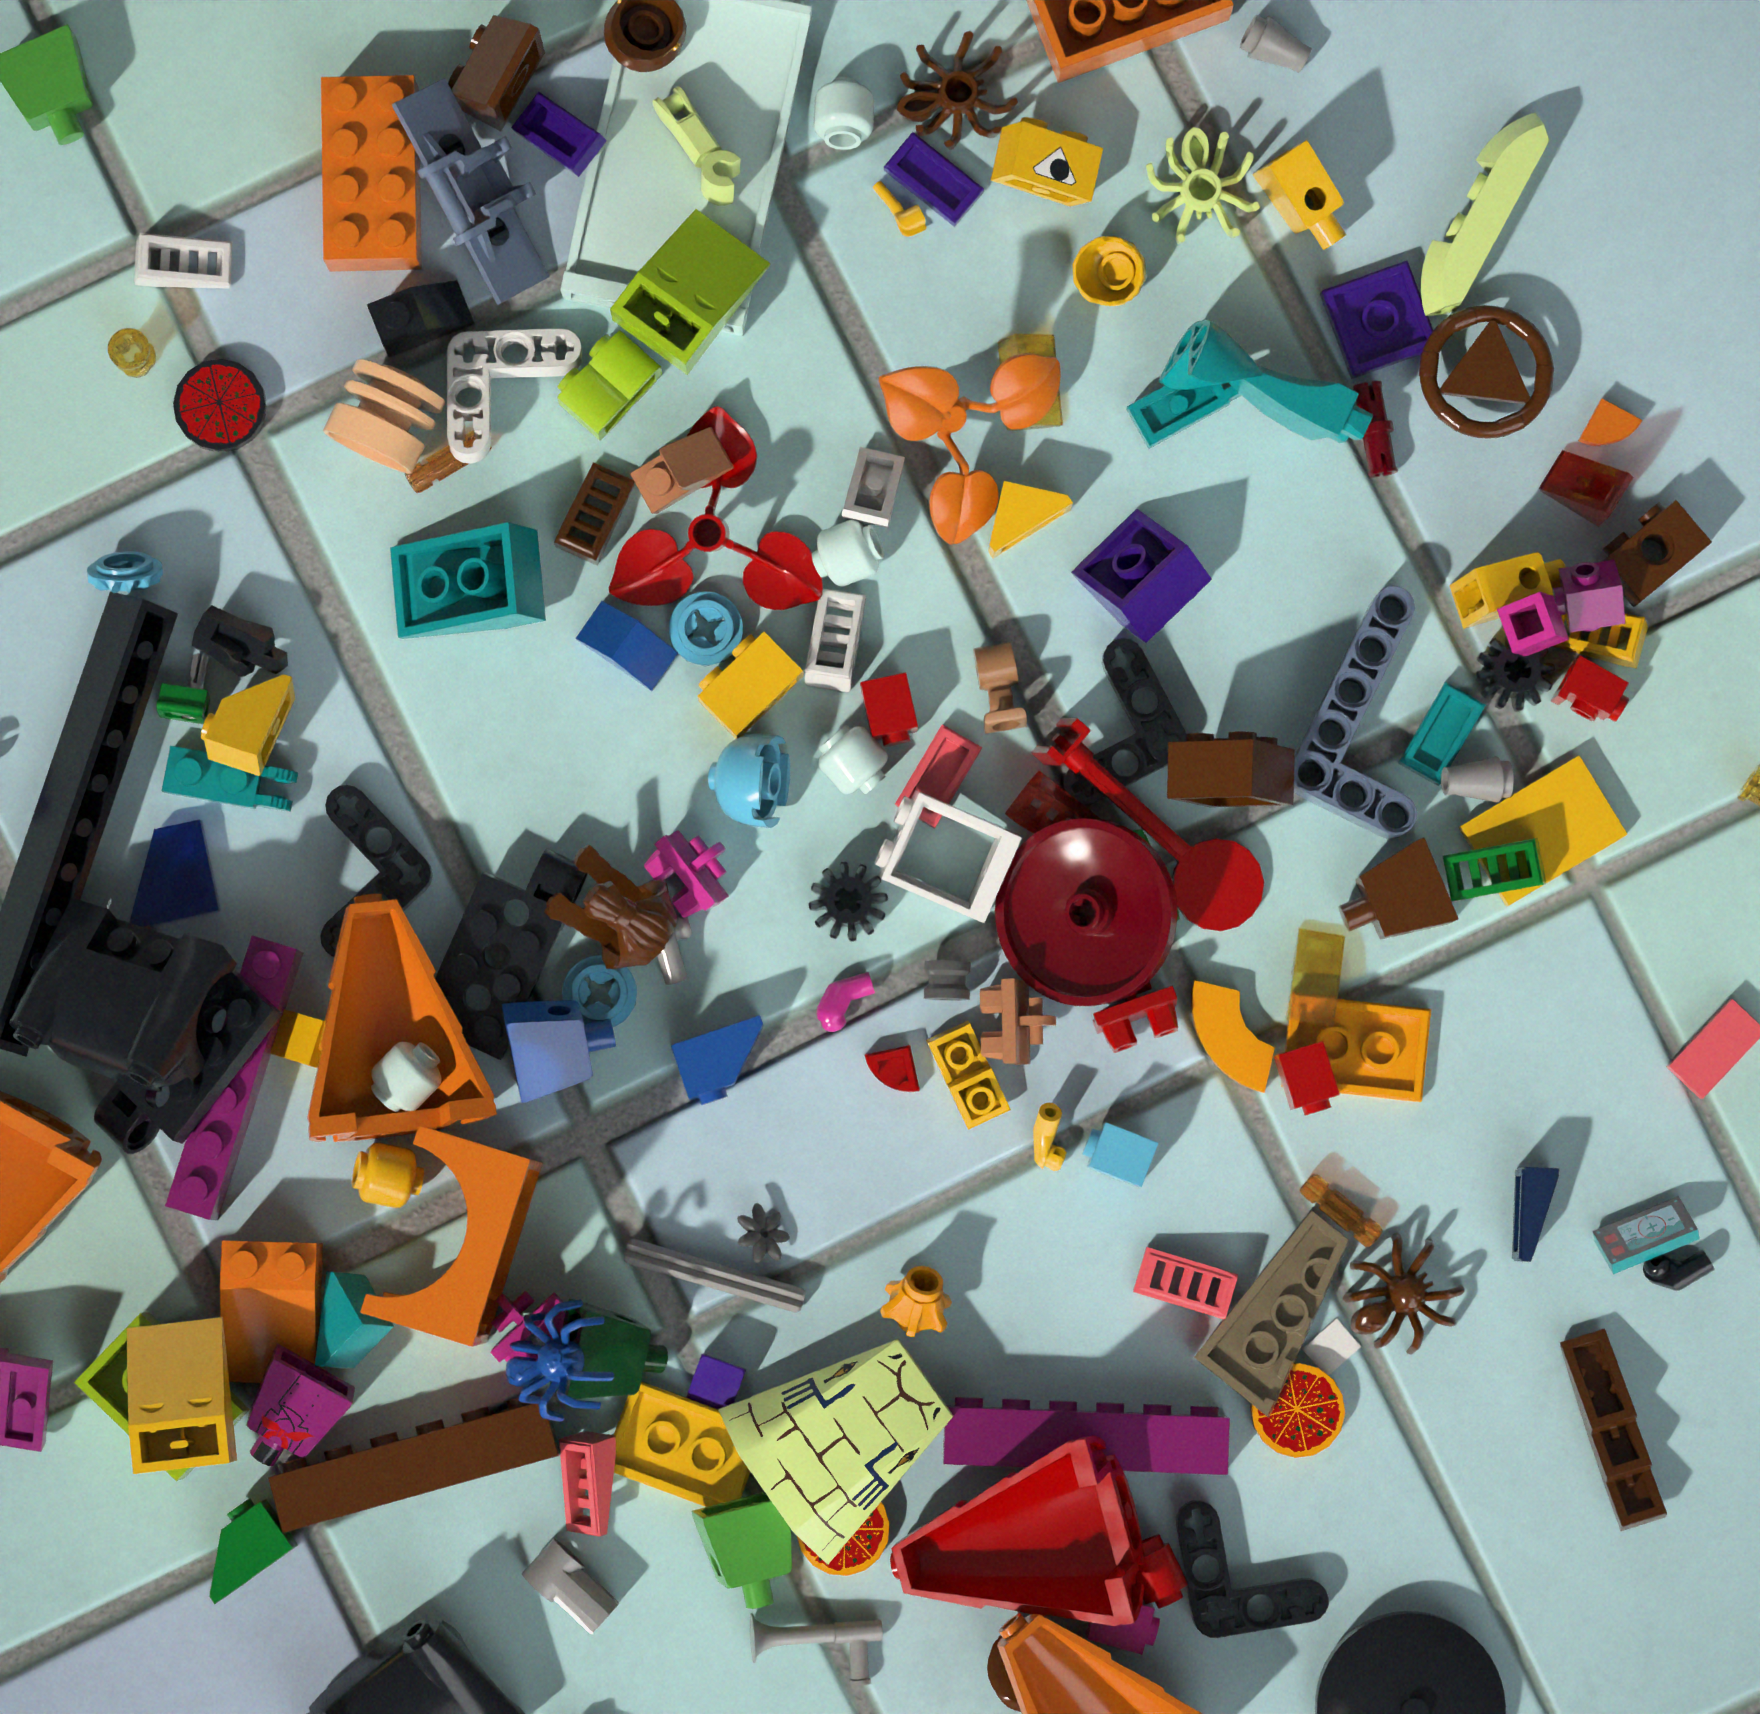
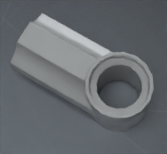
M554 1538L522 1572V1576L550 1602L556 1601L592 1634L619 1605V1602L583 1570L585 1568L583 1563L568 1548Z

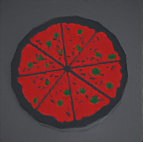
M225 359L204 361L187 371L177 385L173 401L175 419L184 435L200 448L209 451L227 452L240 449L253 441L263 427L266 417L265 391L254 373L238 362Z

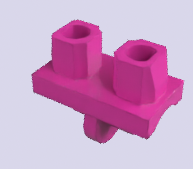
M677 830L669 836H663L654 844L657 850L645 862L644 867L656 881L659 879L665 881L676 872L685 884V887L675 894L671 900L682 917L686 918L703 909L706 911L719 905L729 897L717 881L727 872L717 860L726 850L721 842L708 848L699 835L690 842H687L680 831Z
M524 1291L513 1302L502 1293L496 1301L504 1311L491 1323L499 1332H502L513 1321L518 1326L493 1347L490 1353L499 1363L503 1359L507 1362L513 1357L538 1359L537 1354L514 1351L509 1345L513 1341H525L532 1334L524 1325V1314L522 1312L535 1300L527 1291ZM554 1292L531 1314L543 1312L547 1314L556 1304L563 1301ZM565 1311L559 1312L553 1319V1323L560 1336ZM544 1320L533 1322L553 1340Z

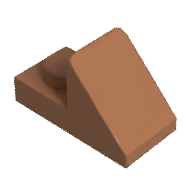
M709 427L663 446L659 449L661 455L631 472L630 475L651 513L658 514L730 471L734 466L713 428Z

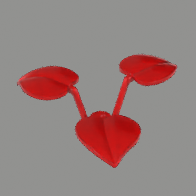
M713 407L696 421L687 436L712 427L734 468L701 487L707 488L712 486V493L705 508V514L699 515L691 522L688 529L689 541L681 550L678 551L675 539L667 532L661 530H642L627 540L618 555L615 571L609 585L610 594L625 602L642 606H660L672 603L681 598L693 583V571L683 558L689 555L695 548L704 552H716L726 547L753 559L744 569L743 584L748 596L758 605L772 610H785L818 601L823 594V580L814 566L811 550L802 540L786 532H769L761 539L758 551L756 552L729 539L730 531L727 523L721 517L715 515L721 486L737 488L746 483L754 473L757 464V452L754 442L747 431L722 407Z

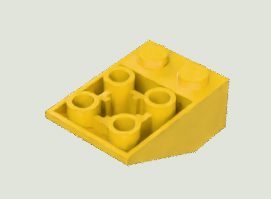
M223 1317L127 1328L128 1428L133 1474L226 1464L237 1461Z

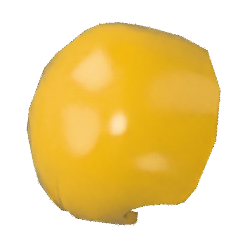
M1101 236L1093 239L1080 248L1072 264L1073 282L1082 296L1091 303L1105 306L1124 305L1127 301H1131L1140 293L1147 278L1143 255L1132 242L1116 236Z

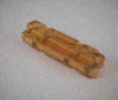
M474 430L465 435V440H463L464 447H473V442L476 440ZM447 445L427 457V463L423 465L420 462L417 463L412 474L405 473V477L416 493H421L433 486L432 481L435 479L441 481L469 463H462L455 459L450 451V446Z
M1318 1174L1310 1175L1301 1186L1300 1193L1311 1203L1317 1202L1320 1205L1319 1209L1345 1231L1349 1232L1351 1230L1355 1233L1353 1237L1366 1247L1372 1246L1383 1232L1382 1227L1372 1218L1368 1217L1366 1219L1362 1216L1364 1212L1338 1190L1328 1188L1330 1184Z

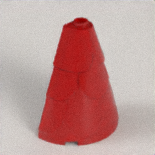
M1091 1435L1068 1440L1019 1472H1013L1005 1476L971 1500L957 1502L898 1541L891 1548L890 1564L892 1573L896 1579H900L903 1593L980 1609L988 1605L1027 1614H1040L1043 1617L1047 1614L1109 1626L1135 1623L1140 1614L1144 1596L1143 1584H1136V1573L1139 1571V1566L1144 1565V1554L1134 1500L1115 1454L1109 1456L1104 1454L1102 1449H1106V1442L1098 1436Z

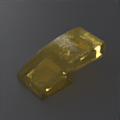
M1298 928L1291 970L1292 980L1286 1020L1333 1027L1345 936Z

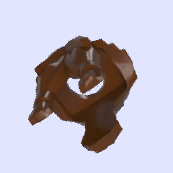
M587 844L584 848L579 849L573 862L579 871L588 873L596 881L594 887L589 890L582 901L585 907L581 908L571 903L561 893H555L546 902L545 914L550 919L561 921L569 927H574L584 936L599 941L602 946V960L605 963L606 969L645 966L665 949V945L677 925L678 917L670 900L667 883L659 879L636 886L624 874L611 867L599 855L597 850Z

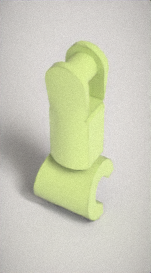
M680 86L673 88V94L663 100L658 97L652 101L653 106L661 121L675 136L697 168H701V191L703 196L710 203L717 206L732 204L734 200V183L731 179L740 174L741 159L735 153L721 149ZM683 111L686 117L676 121L673 115Z

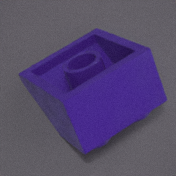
M1138 509L1071 572L1122 626L1145 643L1160 631L1170 619L1212 580L1187 544Z

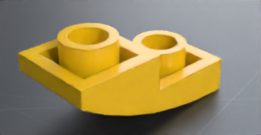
M968 1020L926 1040L968 1130L1011 1110L986 1057L981 1055V1046Z

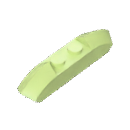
M1536 113L1526 115L1504 127L1485 145L1478 155L1476 161L1489 175L1486 176L1479 172L1466 197L1474 201L1466 216L1458 212L1445 235L1446 238L1452 240V243L1432 240L1425 256L1421 275V299L1425 316H1439L1457 311L1467 295L1549 143L1544 123Z

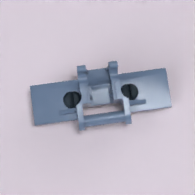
M445 78L392 104L395 113L424 165L423 168L417 171L420 178L427 179L456 234V237L453 238L457 246L463 243L466 244L497 305L549 278L550 276L513 208V206L536 195V192L531 182L518 186H513L499 161L507 151L512 149L507 137L505 136L482 148ZM445 174H447V176H448V178H449V180H450L452 186L454 187V189H455V191H456V194H455L454 190L452 189V187H451V185H450V183H449V181H448V179H447V177H446ZM460 202L463 204V206H464V208H465V210H466V212H467V214H468V216H469V218L471 219L472 222L469 221V219H468V217H467V215H466V213H465V211H464L462 205L460 204Z

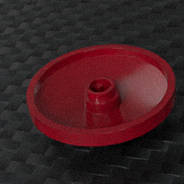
M1084 818L1060 821L1030 836L1016 850L997 893L995 902L997 934L1004 954L1012 968L1036 992L1056 1002L1073 1006L1108 1004L1122 1000L1140 990L1156 975L1164 964L1171 950L1177 928L1176 893L1170 874L1161 857L1145 839L1134 831L1115 822L1103 819Z

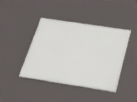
M1336 1318L1305 1345L1302 1350L1319 1369L1330 1375L1361 1346Z

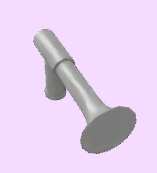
M753 1613L750 1614V1645L753 1663H755L760 1653L776 1646L834 1642L835 1644L849 1643L850 1685L871 1684L868 1670L867 1642L882 1641L883 1630L881 1620L773 1627L760 1623L754 1618Z

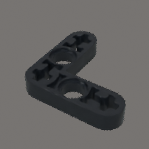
M1120 638L1112 641L1106 647L1102 655V667L1136 733L1093 755V758L1097 762L1102 760L1104 768L1124 787H1127L1168 766V752L1165 749L1157 751L1154 747V744L1159 739L1154 725L1148 731H1145L1141 723L1154 721L1165 712L1169 720H1163L1160 724L1167 735L1175 733L1178 737L1176 742H1186V731L1142 648L1131 639ZM1121 648L1124 654L1132 652L1135 655V658L1130 663L1135 677L1141 671H1144L1148 678L1135 681L1127 690H1123L1120 684L1121 682H1127L1129 679L1125 670L1122 667L1114 669L1111 665V662L1116 657L1115 650ZM1142 688L1153 691L1158 699L1157 708L1148 714L1137 712L1131 703V698L1135 691ZM1119 751H1130L1137 757L1138 769L1134 774L1121 776L1114 771L1112 758ZM1068 770L1063 779V791L1070 802L1077 806H1088L1106 798L1094 785L1091 787L1093 793L1091 796L1086 797L1082 791L1074 793L1071 787L1077 781L1076 776L1072 770Z
M350 785L338 786L330 792L325 804L326 813L330 820L380 873L329 919L322 928L320 935L321 945L333 957H335L336 949L331 944L334 942L335 936L331 932L336 927L341 929L345 910L350 904H354L355 897L382 893L387 896L388 900L397 899L402 910L405 911L427 890L433 877L430 864L361 790ZM341 796L347 799L356 796L359 800L356 802L355 808L365 819L370 811L376 815V818L363 824L356 836L353 835L351 829L359 825L347 814L342 815L340 818L336 814L340 809V805L336 801ZM382 827L391 833L392 844L384 853H373L367 847V835L374 828ZM402 845L408 851L401 854L400 857L412 867L418 863L422 866L418 873L422 880L416 886L410 881L404 885L400 883L399 880L402 879L404 874L395 863L392 862L388 870L382 865L383 862L395 857Z
M1202 1500L1189 1501L1179 1509L1176 1515V1528L1184 1575L1188 1583L1186 1587L1191 1616L1195 1627L1203 1635L1210 1638H1221L1309 1623L1320 1619L1326 1613L1329 1606V1597L1326 1589L1319 1582L1311 1578H1298L1232 1590L1217 1511L1210 1504ZM1197 1508L1203 1516H1210V1524L1203 1526L1204 1539L1208 1542L1215 1538L1216 1547H1199L1188 1552L1187 1543L1197 1544L1194 1529L1185 1527V1520L1192 1518V1510ZM1203 1555L1214 1557L1219 1565L1217 1577L1210 1582L1198 1581L1192 1572L1194 1561ZM1308 1587L1312 1594L1319 1595V1602L1312 1604V1612L1305 1613L1303 1607L1298 1605L1286 1607L1290 1617L1281 1618L1282 1603L1276 1593L1278 1590L1286 1589V1599L1300 1597L1301 1588ZM1258 1594L1268 1596L1273 1603L1272 1615L1264 1621H1255L1247 1613L1249 1600ZM1239 1597L1238 1611L1244 1622L1243 1625L1235 1626L1234 1616L1220 1619V1627L1212 1629L1209 1622L1201 1621V1614L1208 1612V1604L1216 1603L1219 1610L1234 1609L1230 1599Z

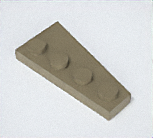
M1311 1211L1226 1316V1319L1222 1321L1194 1356L1197 1361L1268 1418L1272 1413L1350 1243L1349 1240Z

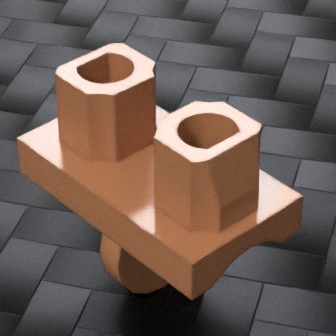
M1016 978L1001 979V984L980 989V1008L982 1013H1002V1031L982 1032L981 1055L983 1057L1003 1060L1004 1064H1030V1045L1043 1044V1026H1056V1016L1043 1015L1042 998H1029V985L1023 980H1017Z

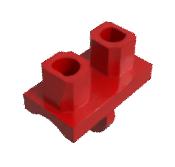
M1149 981L1140 990L1124 998V1003L1093 1013V1024L1097 1034L1103 1032L1110 1048L1114 1053L1137 1045L1130 1022L1147 1017L1154 1038H1160L1178 1031L1175 1010L1178 998L1173 985L1137 998V994L1152 989Z

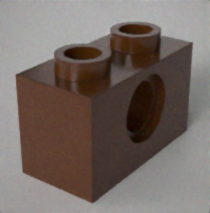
M1677 500L1666 509L1658 502L1638 519L1643 528L1631 538L1625 532H1622L1603 548V551L1608 555L1603 561L1615 560L1622 583L1623 596L1633 607L1638 605L1712 543ZM1643 540H1654L1661 546L1662 558L1660 561L1648 560L1643 555L1641 550Z

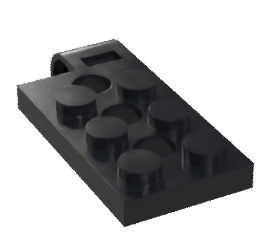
M546 848L526 890L487 872H482L435 977L463 1028L462 1034L468 1046L499 1060L503 1059L509 1046L502 1004L529 1002L556 939L565 925L561 921L550 919L545 914L546 902L555 893H561L571 903L575 904L588 873L578 870L573 863L574 860ZM510 900H521L527 905L529 917L524 925L515 926L507 922L504 916V908ZM500 942L508 948L510 960L504 968H494L487 963L485 950L490 943ZM479 984L488 989L491 995V1002L487 1009L477 1011L468 1005L466 992L471 985Z
M234 969L233 972L224 975L212 986L201 1006L197 1021L196 1038L199 1050L206 1064L195 1079L191 1081L187 1077L174 1085H169V1098L161 1107L156 1105L157 1091L146 1090L117 1080L97 1106L94 1113V1122L127 1154H134L146 1148L155 1139L159 1129L172 1141L183 1144L283 1013ZM224 1009L227 1017L226 1024L222 1030L214 1033L212 1028L213 1018L217 1012Z

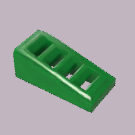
M1538 838L1443 856L1452 902L1546 884ZM1523 850L1525 851L1530 877L1521 879L1516 852ZM1506 854L1511 881L1502 883L1497 855ZM1487 857L1492 884L1483 886L1478 859ZM1468 861L1473 888L1464 890L1459 862Z

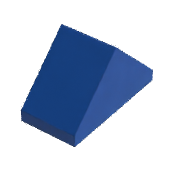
M604 601L600 602L575 638L650 691L654 690L678 655L677 651L641 622Z

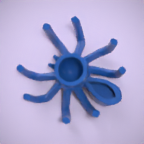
M581 1299L558 1303L547 1314L543 1312L524 1316L525 1327L545 1343L544 1346L534 1345L531 1340L513 1341L509 1344L510 1348L514 1351L538 1355V1359L529 1357L511 1358L506 1363V1378L509 1384L514 1386L527 1385L520 1391L519 1401L539 1404V1413L544 1419L558 1422L565 1419L563 1414L547 1410V1404L557 1389V1397L562 1403L574 1408L600 1409L601 1402L576 1400L567 1396L565 1393L568 1380L612 1381L615 1378L613 1372L582 1371L584 1367L583 1351L577 1343L570 1341L571 1331L580 1327L604 1324V1317L574 1320L561 1329V1336L553 1323L554 1317L559 1312L581 1307L583 1305ZM544 1320L553 1340L533 1322ZM552 1381L542 1397L529 1395Z

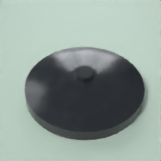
M1400 1611L1380 1615L1360 1624L1336 1645L1327 1658L1319 1676L1315 1695V1714H1506V1702L1502 1680L1492 1658L1471 1634L1452 1621L1437 1615L1418 1611Z

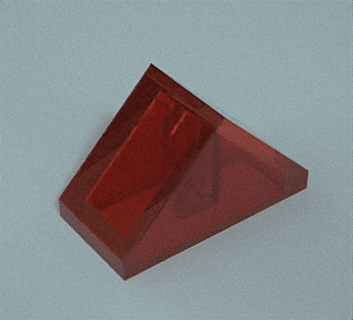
M1562 450L1539 489L1550 498L1599 527L1610 517L1634 477L1628 472Z

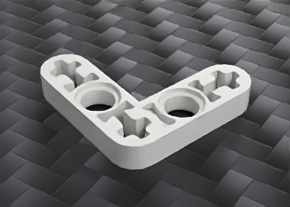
M567 329L467 331L459 333L451 339L447 349V437L450 451L455 459L462 463H476L484 459L490 451L491 378L565 376L573 368L576 367L578 369L582 363L581 343L575 333ZM514 344L522 345L528 350V355L519 363H509L502 357L505 348ZM534 345H541L542 361L536 362L537 357ZM558 345H566L568 352L564 360H556L555 353ZM488 346H494L496 363H489L488 355L490 354ZM465 348H474L476 355L473 356V362H464L462 356L465 354ZM465 388H475L482 394L479 403L472 407H464L458 404L456 397ZM464 420L473 421L476 440L473 442V447L470 448L464 447L462 441L465 439Z

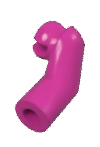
M869 972L835 981L828 985L817 1006V1019L821 1021L824 1030L829 1032L841 1030L846 1024L844 1014L850 1002L875 994Z

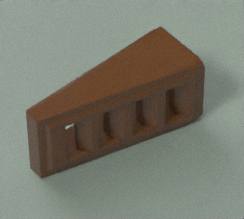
M593 462L554 541L555 547L598 566L634 488V480ZM597 479L621 489L618 496L615 497L595 488L594 485ZM589 496L612 505L610 512L608 513L586 503ZM581 513H587L604 521L602 528L600 529L580 520ZM574 528L597 537L594 544L592 545L572 536Z

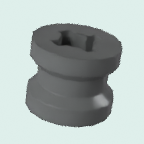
M950 960L925 961L924 971L929 975V985L924 989V999L970 1000V990L965 986L966 976L970 973L971 962Z

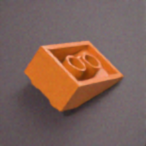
M222 1240L220 1315L223 1317L229 1382L261 1383L277 1344L315 1364L320 1328L323 1243Z

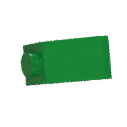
M249 1498L227 1514L231 1523L221 1529L209 1595L214 1604L223 1600L298 1546L289 1531L282 1532L279 1517L267 1499L255 1505L251 1498Z

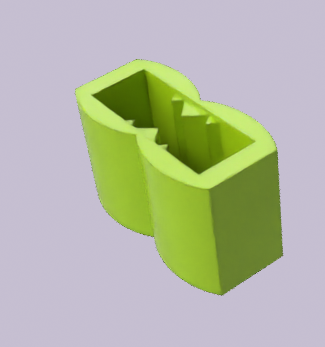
M621 330L612 337L608 334L602 336L589 352L592 360L581 371L576 367L570 370L557 387L561 391L557 396L559 405L599 441L619 423L629 409L648 392L662 375L661 366Z

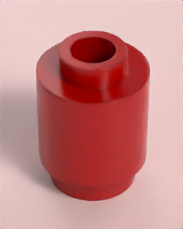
M1160 1534L1142 1540L1144 1565L1139 1566V1571L1136 1573V1584L1142 1583L1144 1586L1143 1600L1145 1604L1155 1602L1157 1608L1160 1609L1182 1599L1184 1596L1181 1589L1187 1586L1188 1583L1170 1544H1164Z

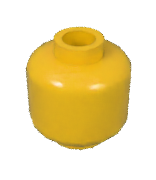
M373 1143L367 1148L366 1152H358L353 1168L352 1188L358 1189L360 1198L366 1203L401 1208L408 1202L411 1194L419 1195L423 1184L424 1168L416 1167V1156L409 1148L384 1143Z

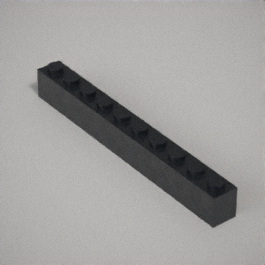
M113 592L109 593L0 910V1049L27 1057L30 1047L14 1038L13 1033L15 1030L9 1024L10 1019L71 898L81 899L178 613L142 598Z

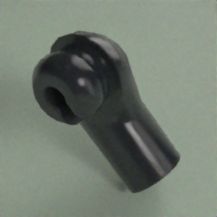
M1703 1250L1682 1262L1662 1254L1645 1261L1643 1265V1273L1651 1283L1674 1291L1684 1289L1715 1270Z

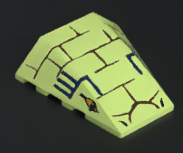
M899 1338L718 1409L740 1458L793 1533L827 1564L831 1562L953 1417L949 1408Z

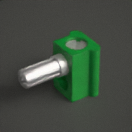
M200 654L193 655L186 687L161 684L159 699L156 705L160 718L204 724L211 700L208 690H204L209 664L208 656L202 654L201 658Z

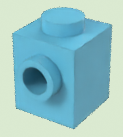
M1105 1122L1100 1131L1092 1128L1082 1155L1090 1157L1087 1168L1136 1187H1142L1158 1142Z

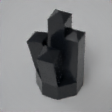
M213 605L203 613L194 631L192 646L212 656L225 668L232 670L240 677L252 673L255 665L274 674H278L288 666L287 652L275 647V637L271 627L241 619Z

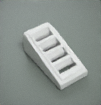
M139 233L136 241L134 285L230 288L232 241ZM151 251H160L159 270L150 269ZM170 252H179L178 272L169 271ZM189 252H198L197 274L188 273ZM208 253H217L216 275H207Z
M823 588L822 597L817 603L805 668V684L807 686L842 692L851 691L866 595ZM827 607L853 611V617L826 614ZM824 626L850 630L849 635L824 632L823 630ZM821 645L846 649V654L820 650ZM818 664H824V665L835 666V667L822 666V665H818Z

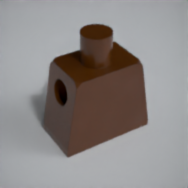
M1424 837L1416 840L1355 879L1361 897L1338 906L1342 920L1349 932L1373 923L1380 940L1448 925L1459 919Z

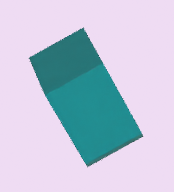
M326 1271L315 1366L354 1369L394 1327L392 1322L360 1313L365 1295H376L365 1275Z

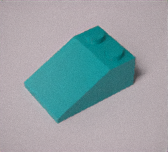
M506 522L390 547L398 638L409 639L508 629L546 621L538 530Z

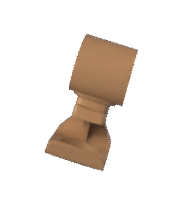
M1011 643L973 648L979 689L988 691L990 711L984 715L985 734L1027 727L1025 709L1022 707L1014 708L1011 686L1018 684V674Z

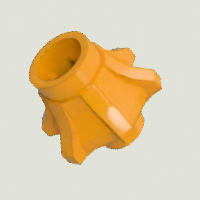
M916 1266L910 1269L902 1280L890 1281L886 1285L885 1291L890 1295L889 1302L881 1307L880 1312L883 1318L896 1320L898 1326L906 1332V1336L914 1337L915 1333L927 1329H933L940 1333L946 1329L947 1321L943 1311L951 1306L952 1301L949 1295L943 1292V1279L936 1270L927 1266Z

